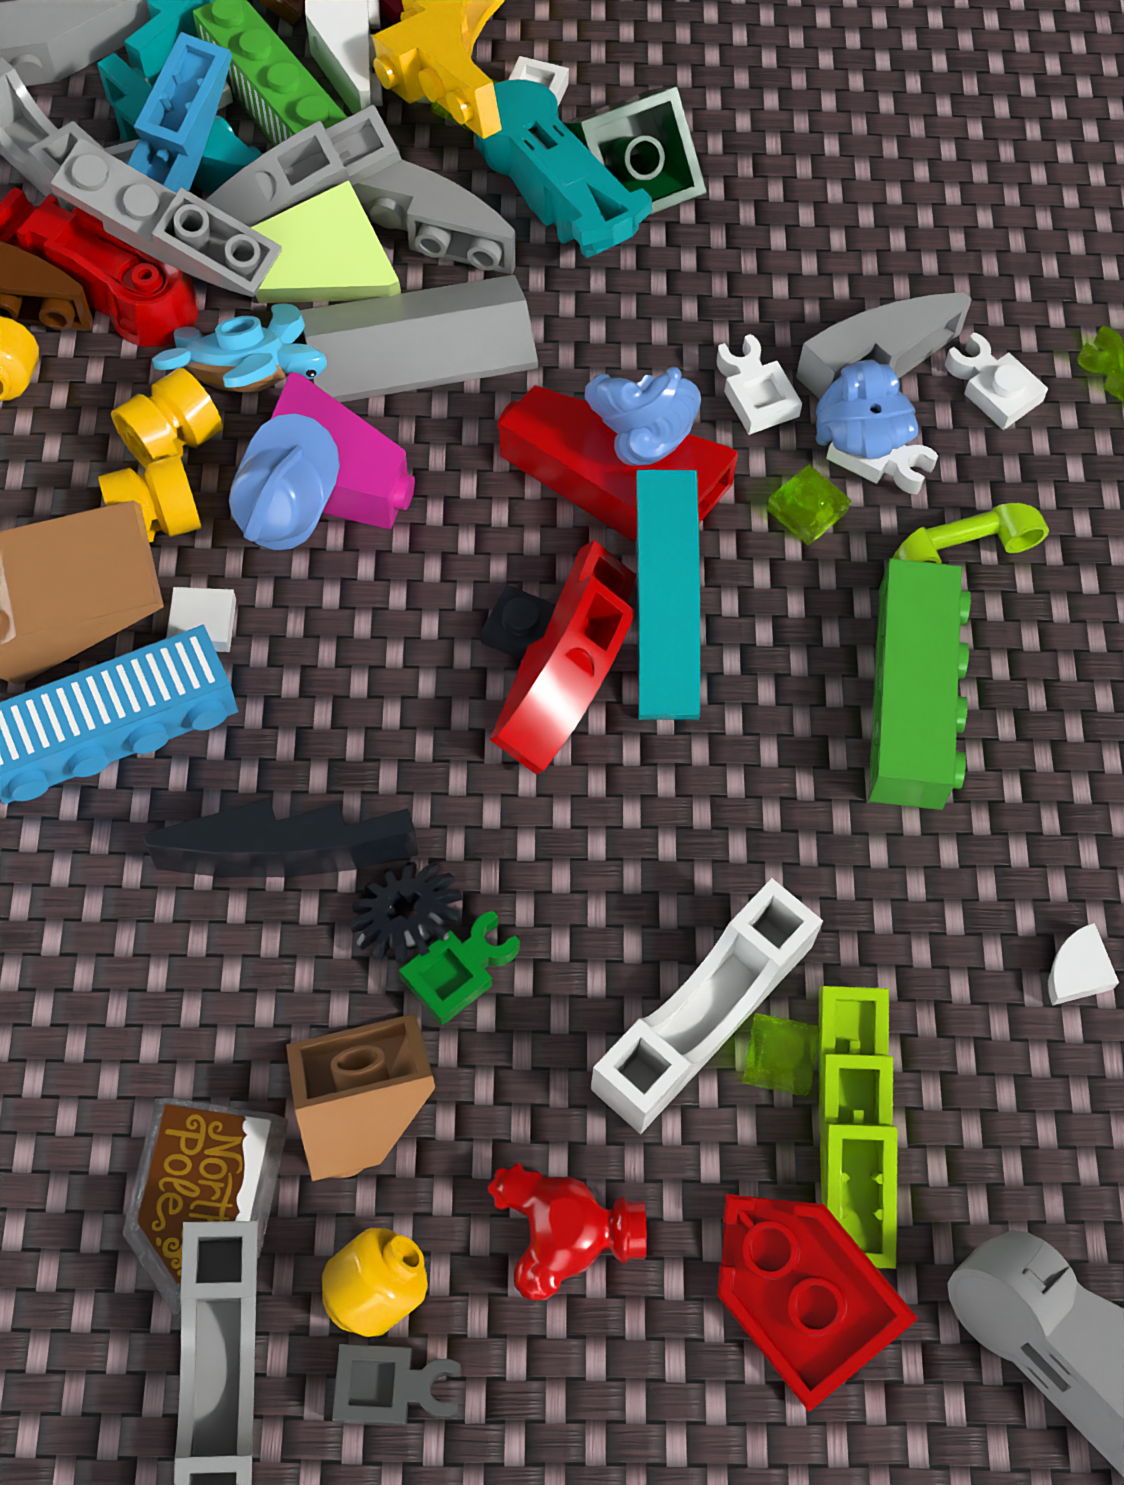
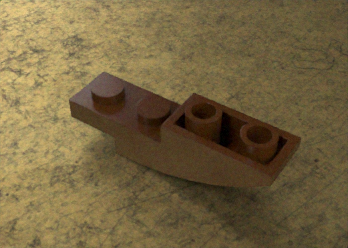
M0 241V316L13 319L20 324L48 326L56 330H66L69 328L92 330L94 321L82 285L42 258Z

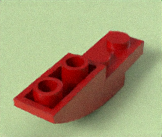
M595 540L579 549L544 637L528 645L490 737V741L536 775L547 768L582 718L612 666L636 612L627 604L636 580V574Z

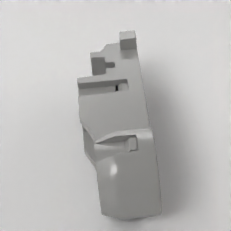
M1011 1230L980 1243L953 1272L948 1281L949 1300L956 1316L979 1343L996 1355L1012 1361L1124 1477V1309L1084 1289L1077 1282L1072 1268L1063 1256L1039 1237L1028 1232Z

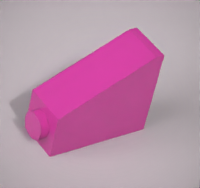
M290 372L271 419L278 415L294 413L314 418L330 432L338 447L340 468L335 487L322 513L391 530L398 510L406 511L408 509L414 491L415 478L408 475L406 451L306 377Z

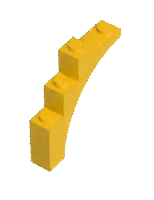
M402 0L404 12L400 16L401 22L372 35L377 54L373 65L380 83L387 90L392 89L409 104L426 96L431 102H437L450 112L459 124H465L483 139L501 131L493 81L473 63L471 55L474 43L486 21L505 0Z

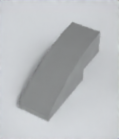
M964 292L928 295L889 303L843 320L803 343L796 378L819 400L829 386L840 377L841 370L856 361L875 360L878 364H887L893 369L899 379L960 335L972 299Z

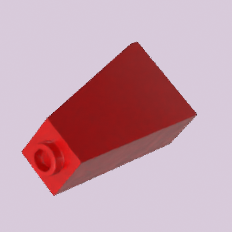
M534 385L520 401H511L505 407L498 420L497 428L499 429L500 456L634 543H636L637 470H697L699 524L733 485L738 452L729 446L688 434L679 446L662 460L650 465L630 466L624 464L617 457L614 450L617 433L603 423V418L591 409L587 401Z

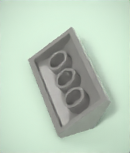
M515 275L300 310L305 324L303 329L305 344L324 353L327 359V367L320 375L313 378V383L338 402L538 369V359L527 301Z

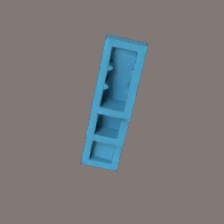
M180 32L134 125V129L140 139L127 165L175 193L181 187L187 191L190 190L217 113L232 59L230 50Z

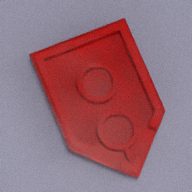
M725 1194L724 1235L717 1296L808 1412H810L919 1318L825 1204Z

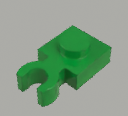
M494 911L486 912L476 919L471 929V937L463 944L449 930L450 936L444 942L438 939L428 947L430 953L424 956L419 954L399 970L400 979L441 1027L492 987V977L485 970L487 966L508 964L517 956L520 950V940L515 935L500 946H493L486 942L485 936L498 926V915Z

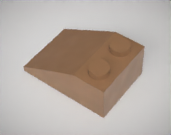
M134 500L0 531V678L19 686L164 607L141 505Z

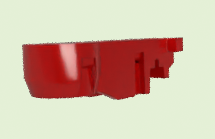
M16 187L0 200V241L42 258L82 285L89 307L110 316L115 330L126 341L143 347L165 346L175 342L174 330L181 327L194 326L198 318V299L193 278L190 274L176 269L104 231L101 220L75 206L70 212L60 207L58 198L51 194L38 207L27 200L24 191Z

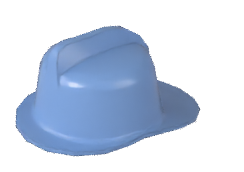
M297 413L278 415L264 423L250 441L233 480L229 496L232 516L244 533L243 537L247 540L254 541L256 544L272 550L293 549L307 541L316 528L335 487L340 462L338 447L330 432L314 418Z

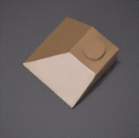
M416 1013L286 1044L294 1109L312 1181L328 1177L348 1178L358 1174L364 1168L380 1165L435 1089Z

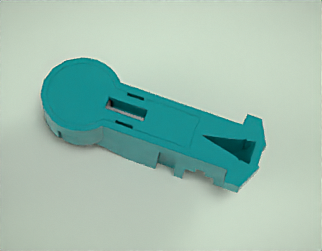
M526 79L506 80L493 84L502 130L485 139L475 133L476 145L488 166L500 174L508 175L517 186L529 208L546 226L552 223L556 225L559 241L564 244L575 239L580 244L581 253L586 259L633 237L639 229V224L652 212V197L643 188L630 193L559 120L558 102L556 96L549 88L541 83Z

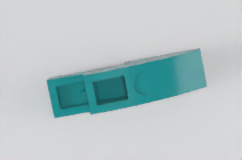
M112 53L98 62L97 65L107 102L114 108L122 142L126 143L140 139L134 129V125L153 87L139 68L129 67L115 53ZM216 116L191 186L213 194L221 185L263 154L254 146H246L235 136L227 121L221 116Z

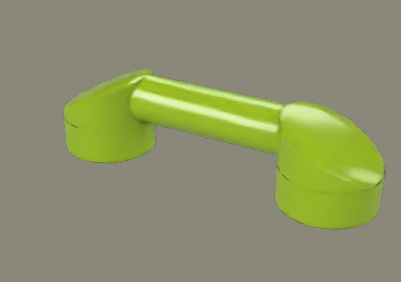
M1006 503L994 507L991 511L928 529L925 527L918 528L900 545L892 559L941 564L942 561L937 550L996 533L1006 552L1019 553L1043 541L1049 533V528L1036 508L1022 503Z

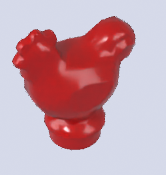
M516 1163L510 1170L505 1168L498 1169L494 1175V1181L488 1186V1193L494 1197V1206L497 1209L503 1210L510 1207L528 1217L530 1244L514 1269V1286L526 1300H547L559 1291L563 1280L586 1271L603 1251H611L617 1261L621 1263H627L628 1259L646 1258L647 1232L644 1201H627L625 1197H620L615 1200L610 1209H606L598 1204L592 1192L583 1182L572 1177H543L539 1171H525L520 1163Z

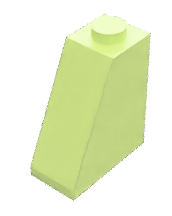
M349 180L251 227L253 230L282 246V252L255 294L259 303L359 301L401 294L399 279Z

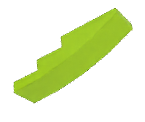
M819 986V1133L822 1204L826 1205L877 1268L896 1269L898 1127L893 1125V1056H888L889 988Z

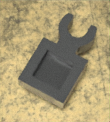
M339 1344L332 1420L334 1423L407 1427L408 1405H421L428 1415L437 1419L454 1418L458 1416V1403H443L435 1400L431 1395V1388L439 1377H461V1364L451 1359H437L427 1364L422 1370H411L413 1353L411 1348Z

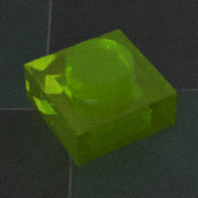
M808 464L769 497L767 510L809 546L848 513L851 499Z
M755 1013L751 1025L742 1083L807 1097L811 1090L820 1026Z

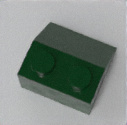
M677 86L651 89L562 122L630 193L643 188L652 197V212L649 215L707 193Z

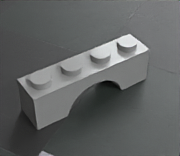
M0 56V154L45 197L49 194L57 197L60 207L71 212L75 205L52 192L50 184L80 137L103 151L104 148L74 121L60 129L55 127L35 103L15 68Z
M258 1221L183 1222L180 1297L181 1362L174 1485H252Z

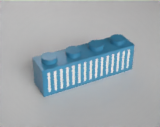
M205 625L192 628L0 702V799L5 805L15 800L28 801L44 794L50 786L73 777L95 775L103 771L111 762L134 753L146 754L163 747L169 739L194 729L202 731L214 728L221 724L227 716L239 712L231 684Z

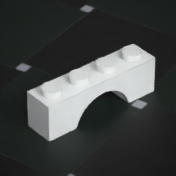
M771 878L728 924L714 948L681 988L648 1017L639 1018L593 1067L591 1090L641 1135L812 948L823 920Z

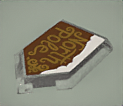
M173 1098L155 1099L123 1236L175 1317L181 1314L183 1222L258 1221L257 1259L260 1258L286 1138L288 1119L271 1113Z

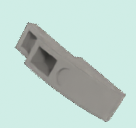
M373 104L327 129L324 128L321 121H318L296 133L244 167L221 185L205 201L251 228L348 180L351 186L402 159Z
M81 137L50 183L54 194L101 220L104 231L176 269L233 292L254 297L282 252L281 245L181 187L175 193Z
M401 160L352 186L369 222L388 229L395 228L408 231L409 250L420 252L433 258L441 257L473 265L482 270H494L510 275L513 274L515 269V230L495 210L455 182L428 169Z

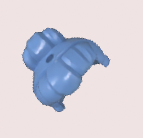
M875 360L856 361L841 370L840 377L829 386L817 403L815 411L817 415V434L815 439L818 445L825 446L828 445V442L832 441L834 447L839 451L852 455H861L871 460L887 456L892 452V449H898L917 437L918 424L915 417V408L908 397L899 391L900 383L898 376L889 365L878 364Z
M677 367L668 368L665 374L656 378L651 375L643 376L640 382L637 383L625 378H610L608 374H600L595 376L585 386L584 398L589 403L591 409L603 418V423L617 433L614 442V450L617 457L624 464L630 466L650 465L662 460L673 452L691 431L701 404V395L697 386L690 380L681 377V371Z

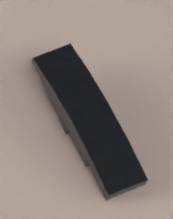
M269 798L143 834L145 845L157 870L215 877H296L356 870L418 856L415 828L408 808L347 826L345 825L339 803L276 821Z

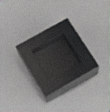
M506 584L481 631V643L523 660L528 645L544 637L556 604Z

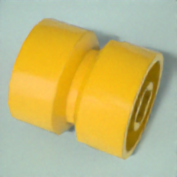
M180 367L152 385V396L147 397L137 394L111 412L112 421L120 437L145 469L148 462L178 454L182 458L184 445L196 449L223 429L222 420L217 408L207 392L192 374Z
M179 454L148 462L143 474L138 475L131 468H126L98 476L106 506L132 500L141 505L149 543L153 542L156 531L162 530L169 537L202 528Z

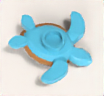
M282 303L271 307L273 318L267 329L261 327L260 320L254 316H239L225 320L217 325L215 333L204 337L194 327L178 328L174 330L177 348L159 353L152 361L156 370L184 368L199 382L216 389L231 392H259L286 378L290 372L301 374L307 379H313L320 375L327 367V359L324 353L312 346L292 344L303 332L305 324L301 311L292 304Z

